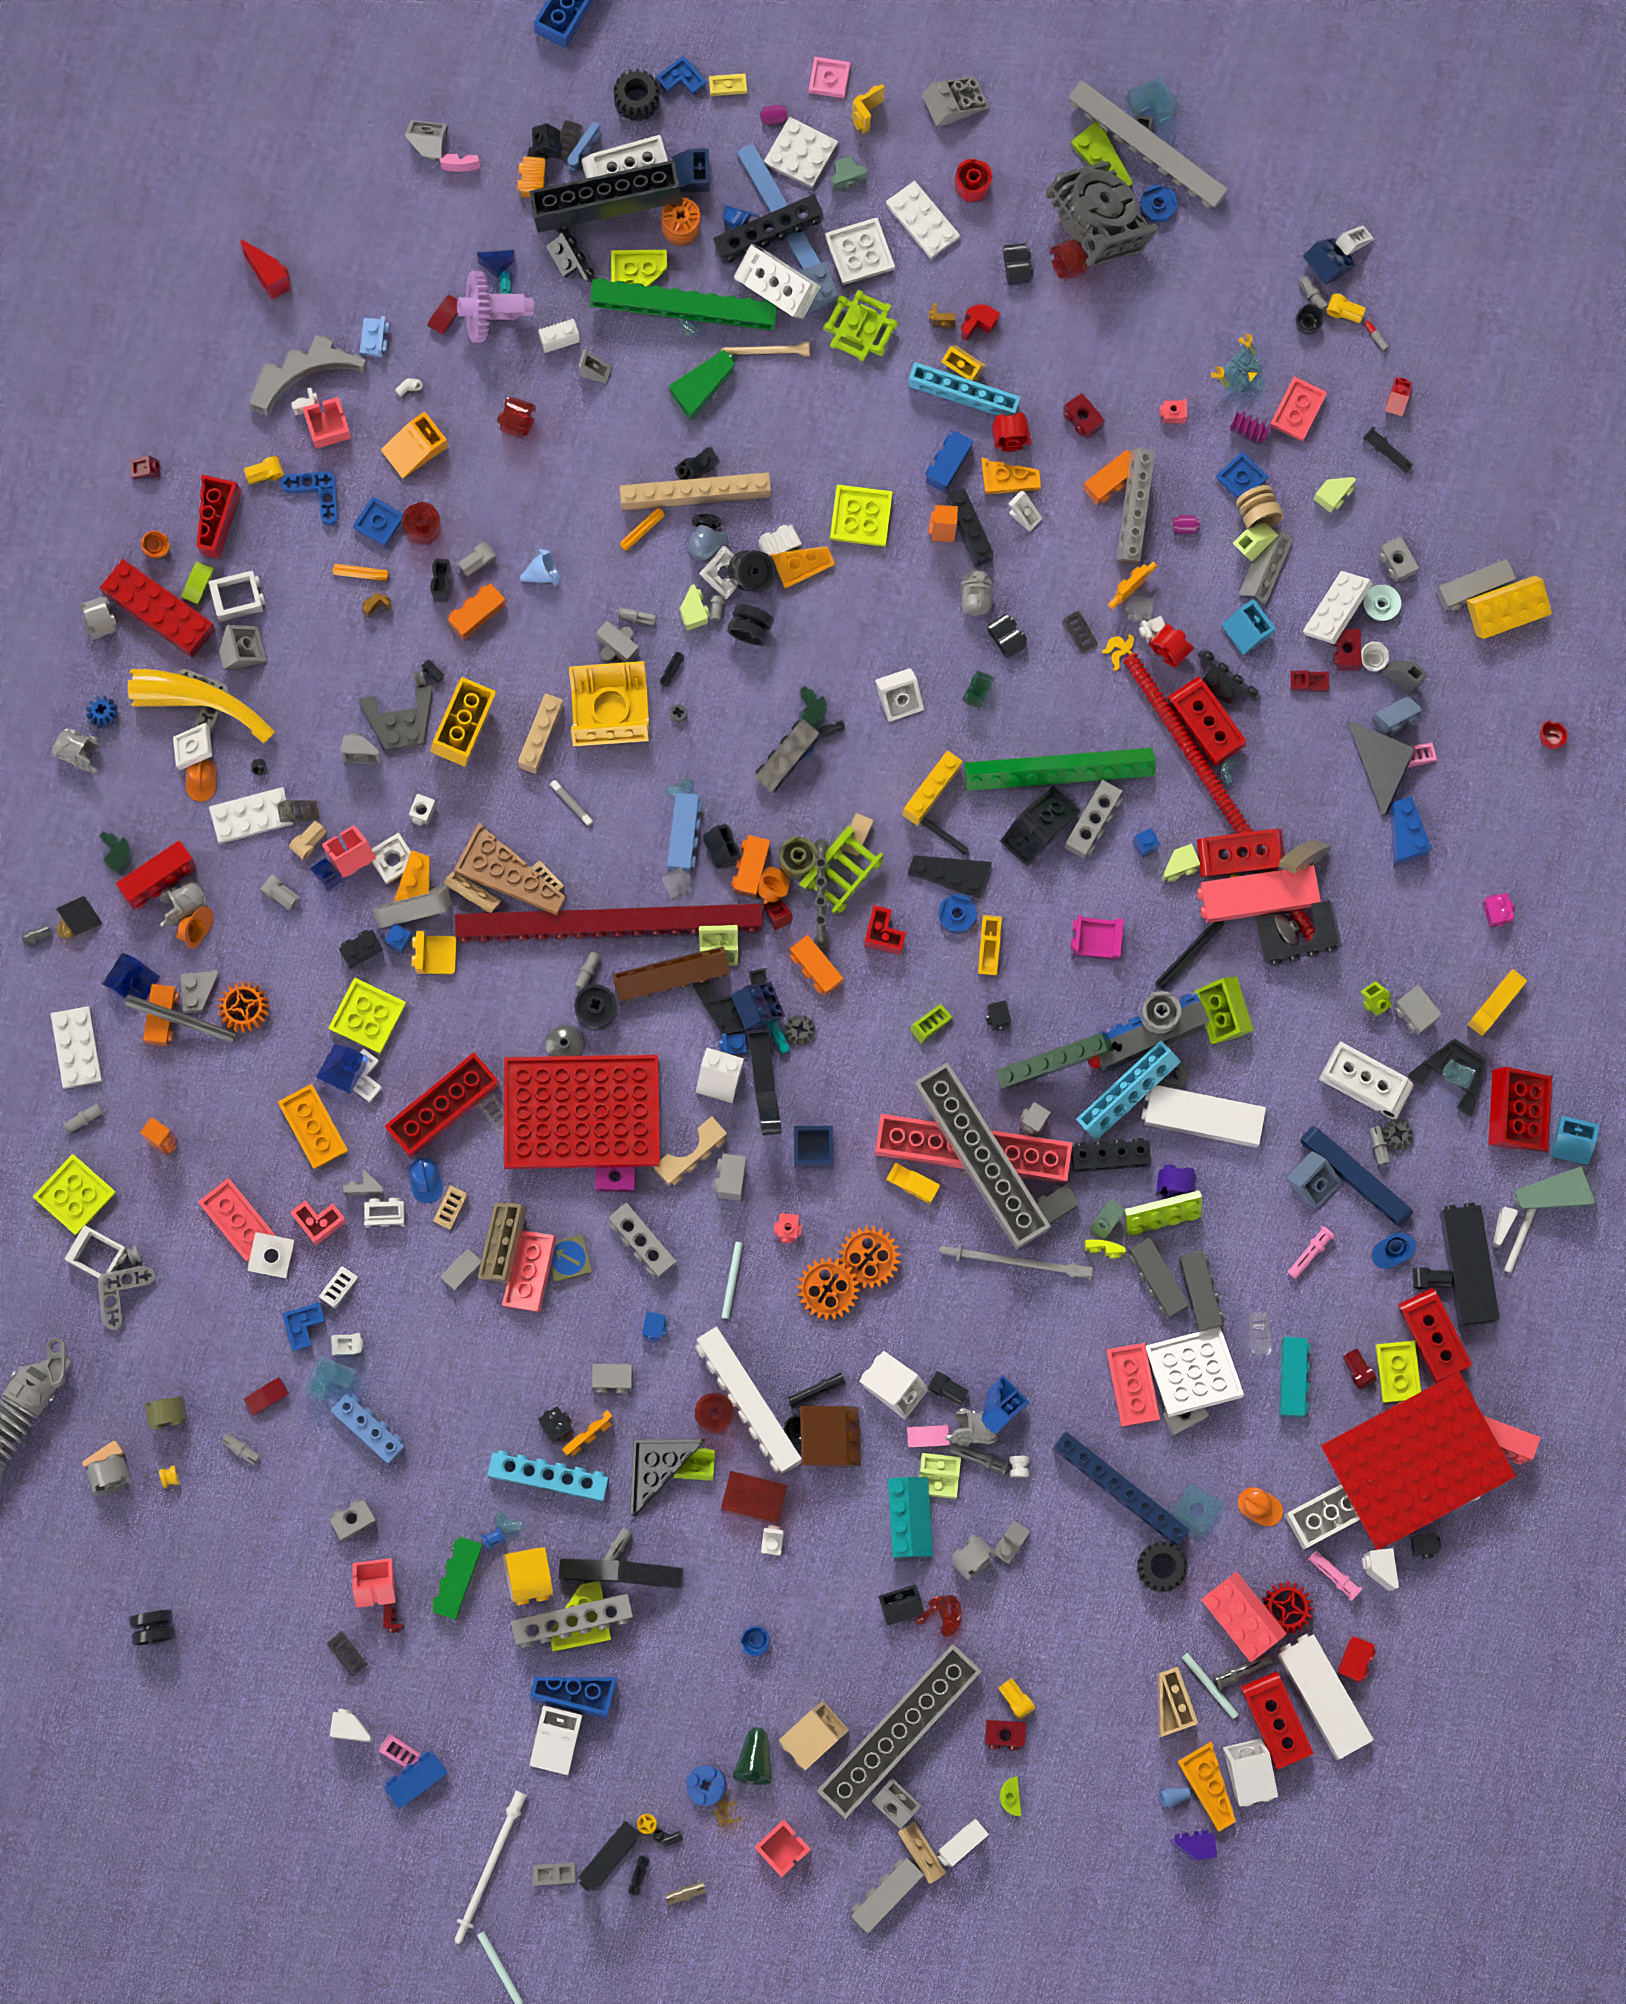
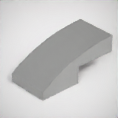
M467 1249L443 1273L441 1278L454 1290H457L466 1278L471 1276L481 1265V1259L470 1249Z
M575 1862L532 1865L533 1886L576 1883Z

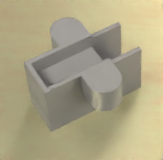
M606 621L596 632L597 641L605 646L601 651L603 662L611 663L616 657L623 663L632 662L639 655V647L631 641L633 639L631 628L623 627L619 631L610 622Z

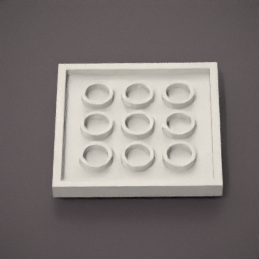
M1220 1327L1146 1346L1147 1356L1168 1417L1244 1397Z

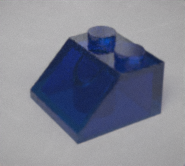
M122 952L102 985L124 1000L127 995L146 1000L151 992L152 984H156L160 976L135 957Z

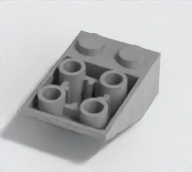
M975 76L931 83L922 94L936 126L952 124L990 108Z

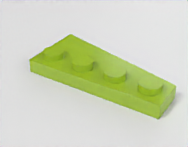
M1095 121L1070 142V145L1088 165L1092 166L1101 161H1108L1111 164L1109 171L1115 170L1117 177L1123 180L1129 188L1133 185L1105 131L1099 127L1100 123Z

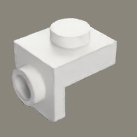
M360 1333L331 1336L332 1356L361 1353L363 1340L360 1337Z

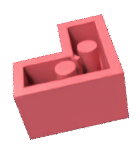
M305 1200L290 1212L316 1246L347 1222L334 1204H331L317 1215Z

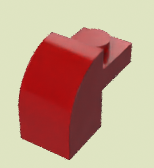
M984 304L970 307L965 313L966 320L960 328L962 330L961 338L968 341L976 327L990 334L998 323L1001 313Z

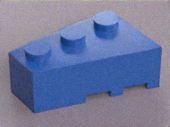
M1412 796L1395 801L1391 806L1393 866L1429 854L1432 849Z
M1002 1374L988 1389L981 1421L989 1431L996 1434L1030 1402Z

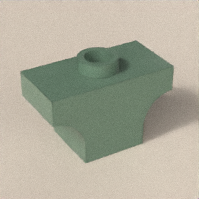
M851 156L834 162L833 170L835 175L831 177L830 181L832 191L844 187L850 188L858 182L867 180L868 172L866 167L856 165Z
M1110 1199L1089 1229L1105 1240L1124 1214L1125 1209Z

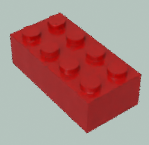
M178 840L115 884L133 910L136 908L141 909L147 904L148 900L159 897L164 889L175 886L180 878L191 875L197 866L181 841Z

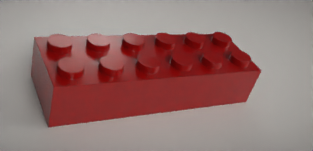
M124 559L119 562L99 587L104 596L190 658L196 655L215 631L211 621Z
M473 1052L384 1127L411 1159L500 1086L499 1080Z

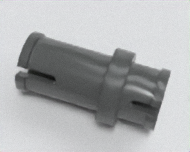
M46 924L33 931L30 929L28 933L22 934L21 937L25 940V946L31 943L34 945L37 943L36 941L52 936L49 925Z

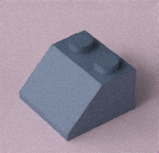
M1313 1151L1286 1177L1293 1189L1315 1210L1342 1184L1327 1159Z

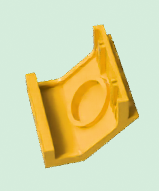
M645 661L569 667L573 726H571L573 746L649 741V709Z

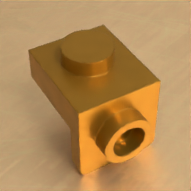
M933 303L932 309H929V320H932V327H940L942 329L955 327V313H937V303Z
M375 592L371 598H367L363 602L362 612L367 618H370L380 605L390 611L392 609L391 600L385 594L380 595Z

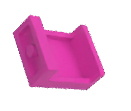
M1078 914L1077 920L1073 919L1072 931H1075V938H1071L1070 949H1074L1073 955L1119 960L1124 919L1116 918L1113 921L1086 918Z

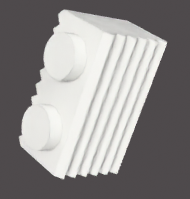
M572 318L567 320V322L564 321L563 323L560 322V324L550 325L546 329H539V339L544 353L580 342L579 333Z
M782 525L776 532L772 534L770 532L765 533L758 540L760 550L768 555L802 549V543L792 525Z

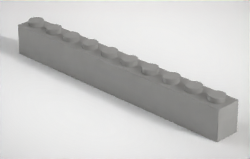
M1083 80L1078 83L1068 97L1071 107L1077 111L1079 109L1084 111V116L1092 122L1096 120L1100 123L1099 127L1106 133L1108 131L1112 132L1115 140L1121 144L1124 141L1129 145L1128 149L1134 154L1140 153L1144 156L1142 159L1149 165H1152V163L1158 167L1157 171L1162 175L1166 176L1168 174L1173 178L1171 181L1178 187L1183 185L1188 189L1186 192L1193 198L1199 197L1202 200L1201 204L1206 208L1210 209L1212 207L1216 209L1228 193V189Z

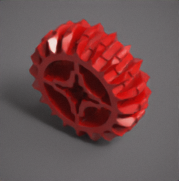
M1286 1581L1285 1587L1282 1582H1278L1279 1589L1272 1585L1273 1593L1266 1590L1265 1593L1269 1598L1262 1597L1261 1599L1267 1603L1264 1606L1274 1618L1272 1606L1280 1611V1620L1278 1621L1276 1618L1275 1620L1287 1633L1286 1635L1289 1634V1629H1291L1292 1634H1296V1627L1299 1631H1302L1303 1626L1301 1623L1308 1626L1309 1622L1305 1618L1312 1619L1313 1616L1308 1614V1611H1314L1313 1607H1308V1604L1313 1603V1600H1306L1310 1593L1307 1592L1303 1595L1302 1592L1305 1588L1302 1586L1297 1590L1298 1583L1296 1582L1291 1588L1290 1581ZM1289 1592L1285 1601L1274 1600L1278 1593ZM1295 1595L1302 1603V1610L1294 1604ZM1289 1602V1608L1293 1611H1288L1285 1614V1608L1281 1605H1286ZM1289 1615L1301 1616L1296 1623L1285 1624Z

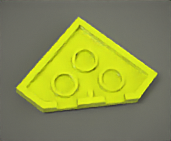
M611 250L612 282L624 281L626 284L641 283L644 286L650 287L667 270V250Z
M600 1581L580 1585L565 1608L602 1600L603 1594ZM589 1612L586 1616L587 1621L591 1623L595 1622L598 1618L595 1612ZM571 1616L567 1620V1625L570 1627H575L578 1624V1618L575 1616ZM555 1622L552 1626L551 1632H555L559 1628L558 1622ZM598 1627L590 1628L591 1632L579 1634V1631L573 1632L571 1637L560 1639V1636L552 1637V1651L555 1652L611 1640L609 1628L599 1630Z

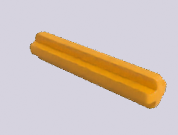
M660 508L653 511L620 542L621 548L628 551L665 516L664 512Z
M334 564L333 566L334 575L387 581L389 577L387 570Z

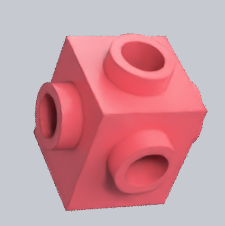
M779 1214V1222H775L774 1234H778L777 1239H781L782 1243H792V1241L797 1240V1236H801L802 1224H798L799 1215Z

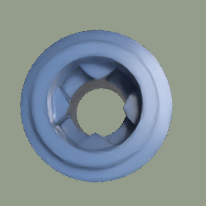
M1188 1787L1164 1788V1791H1160V1801L1163 1807L1171 1808L1185 1800L1191 1799Z

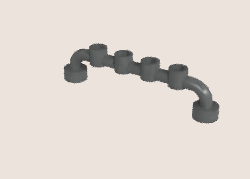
M819 839L814 844L818 854L815 862L817 867V878L815 880L817 886V897L815 899L817 906V916L815 918L817 935L814 938V943L820 950H824L829 945V939L825 935V925L827 924L825 917V906L827 905L825 897V887L827 886L825 878V868L827 867L825 852L830 847L825 839Z

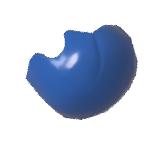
M760 1626L747 1628L740 1640L743 1652L752 1657L761 1656L767 1652L771 1642L767 1630Z

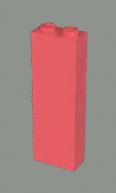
M1314 865L1308 866L1304 871L1300 869L1296 874L1288 870H1279L1201 882L1197 889L1198 900H1202L1203 907H1200L1201 917L1205 918L1206 923L1312 907L1311 904L1321 902Z

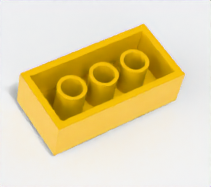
M1537 576L1526 578L1466 600L1475 635L1482 639L1552 614L1544 581Z

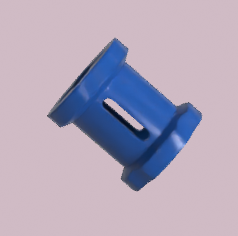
M499 1527L487 1535H481L488 1551L500 1543H506Z

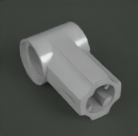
M482 542L474 548L473 553L457 564L462 573L469 577L481 567L492 564L497 559V555L486 542Z
M271 874L259 890L268 898L276 900L290 911L296 906L300 897L285 887L281 880Z

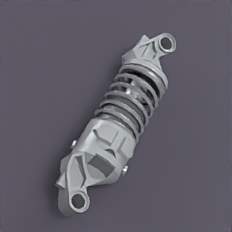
M53 1338L48 1342L47 1360L36 1364L20 1366L17 1372L13 1371L11 1374L12 1380L1 1396L0 1456L7 1460L12 1458L2 1449L3 1447L13 1452L17 1451L16 1447L7 1440L19 1444L22 1443V1440L19 1438L20 1434L27 1435L26 1429L27 1427H32V1419L38 1418L37 1416L41 1414L48 1401L51 1402L54 1399L55 1395L53 1393L55 1390L64 1385L66 1370L72 1361L67 1359L66 1343L59 1338ZM56 1343H61V1350L58 1353H54L53 1346ZM1 1460L0 1482H2L3 1472L6 1467V1464Z

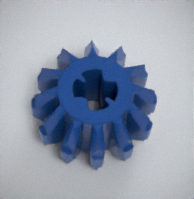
M104 695L102 700H100L99 696H96V702L89 701L91 706L86 707V711L89 712L86 714V717L91 719L90 723L92 725L97 723V727L101 728L102 724H104L108 728L109 721L115 723L113 717H118L119 714L116 712L118 706L113 705V699L107 700V696ZM101 709H104V714H100Z

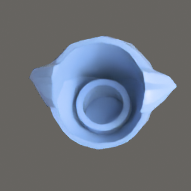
M539 549L540 554L533 559L525 572L520 576V580L534 583L552 582L556 586L561 575H558L550 556L552 552Z

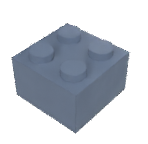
M826 262L798 271L821 286L807 313L837 303L838 293Z

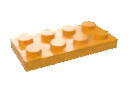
M312 1084L278 1101L281 1110L314 1170L348 1152Z

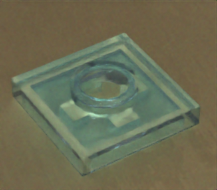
M1189 1483L1171 1515L1203 1538L1223 1503ZM1195 1502L1201 1503L1204 1507V1513L1199 1517L1193 1516L1190 1512V1506Z

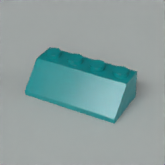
M888 1478L893 1559L933 1557L928 1478Z

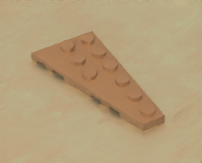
M478 823L454 868V873L558 916L566 900L565 896L549 882H546L539 873L532 870L511 849L497 840L483 825Z

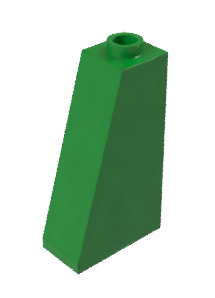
M722 350L669 385L670 394L690 421L735 370V359L730 353L727 354L725 350Z

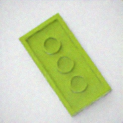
M1200 1190L1125 1209V1230L1127 1236L1138 1235L1149 1230H1158L1168 1225L1174 1226L1188 1220L1194 1221L1202 1217V1196Z

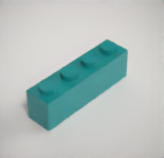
M1282 1338L1279 1417L1303 1418L1305 1413H1308L1309 1402L1305 1401L1306 1394L1309 1393V1382H1306V1374L1310 1372V1363H1307V1355H1310L1311 1346L1310 1343H1307V1338Z

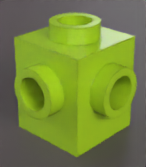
M1375 981L1360 991L1364 999L1363 1006L1368 1012L1371 1011L1378 1016L1392 1007L1390 1001L1391 994L1378 982Z

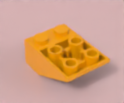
M424 411L398 432L381 451L402 479H404L447 449L448 443L447 439Z

